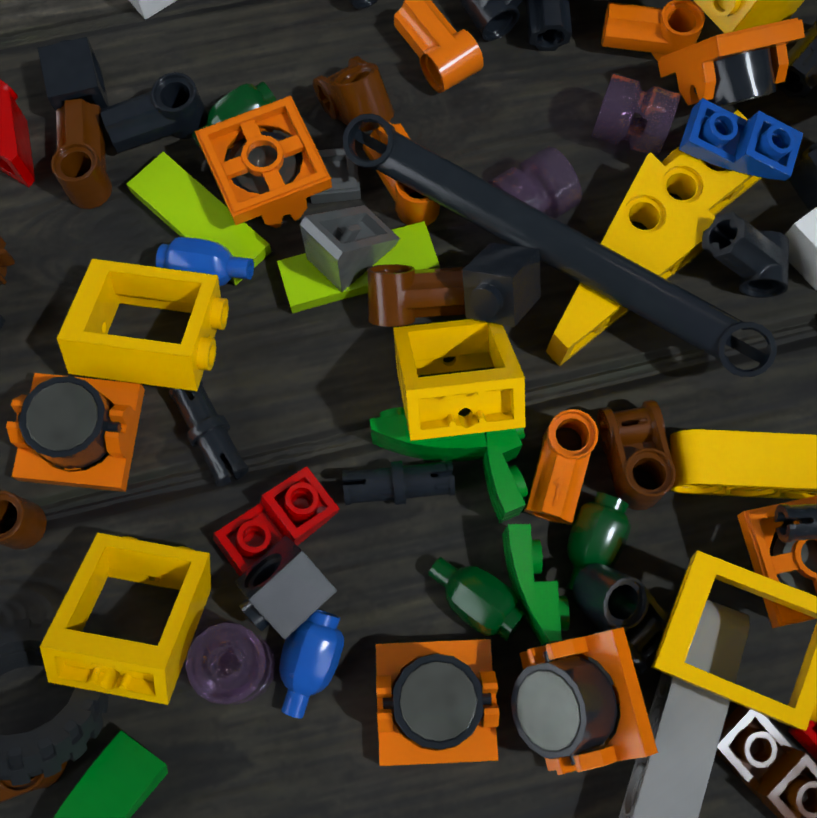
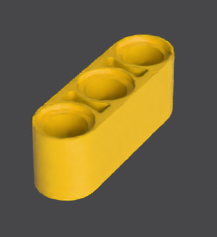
M705 429L682 430L670 435V454L676 470V479L671 488L674 492L697 495L803 499L817 496V435Z

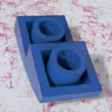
M702 98L691 110L679 150L728 170L785 181L792 175L803 133L761 111L756 112L751 118L745 120Z

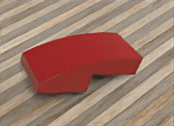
M306 466L264 493L259 504L216 531L213 540L238 575L241 576L285 535L298 546L335 516L340 508Z

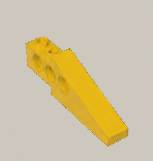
M739 110L734 112L739 117L748 120ZM679 147L673 150L662 163L650 152L638 171L601 244L667 280L704 250L702 248L703 231L711 226L715 215L762 179V177L747 175L710 164L680 151ZM669 193L678 195L682 200L675 199ZM631 222L642 223L648 230L638 229ZM580 283L552 335L546 353L560 367L629 310Z

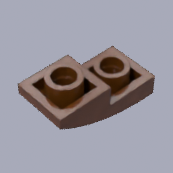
M739 705L725 719L716 754L778 818H817L816 763L807 753L793 748L765 715Z

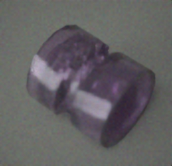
M613 73L591 137L615 145L625 139L629 141L631 150L647 155L651 152L657 158L673 122L681 93L655 85L649 90L644 91L641 89L639 80ZM634 113L640 114L641 117L634 118L633 115Z
M549 146L521 162L520 169L512 167L489 181V183L553 218H557L576 207L582 199L581 186L572 165L561 152Z
M221 623L208 627L196 637L188 650L186 671L189 683L202 698L211 703L242 705L255 701L267 691L274 678L276 662L272 648L262 636L240 624Z

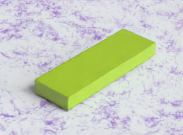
M165 152L159 154L127 183L130 192L180 237L200 238L218 242L228 248L233 257L253 259L254 268L272 252L270 244L245 222L235 225L228 207ZM240 278L230 279L235 286L243 280Z
M425 221L392 229L400 238L394 248L373 265L400 264L412 266L415 270L440 268ZM306 253L277 261L292 313L368 293L367 271L346 290L341 292L307 259Z

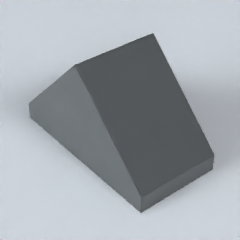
M365 205L306 215L300 223L307 259L341 292L346 290L369 267H372L394 248L400 239Z

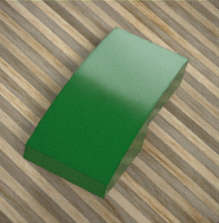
M404 407L384 410L380 413V417L370 419L372 444L404 456L443 462L447 460L452 462L483 460L487 448L485 432L410 441Z
M524 428L485 432L487 448L483 457V469L489 496L499 523L520 515L526 505L523 499L528 496L525 480L516 465L508 467L507 464L508 461L517 458L523 445L521 439L525 438Z
M508 524L502 533L503 548L512 589L517 595L518 605L527 612L525 619L541 645L562 641L561 631H568L570 625L567 596H559L558 581L534 582V574L542 573L543 554L540 539H532L531 524Z
M121 730L83 775L53 818H131L168 774L167 765Z

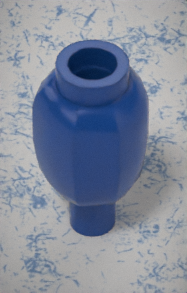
M178 237L170 244H161L156 254V267L218 275L220 287L226 285L231 278L251 279L254 273L253 259L233 257L228 248L218 242L206 239Z
M317 609L285 639L280 658L279 672L280 678L288 690L281 709L282 713L302 719L310 696L323 691L329 685L337 669L344 646V636L338 629L341 617Z

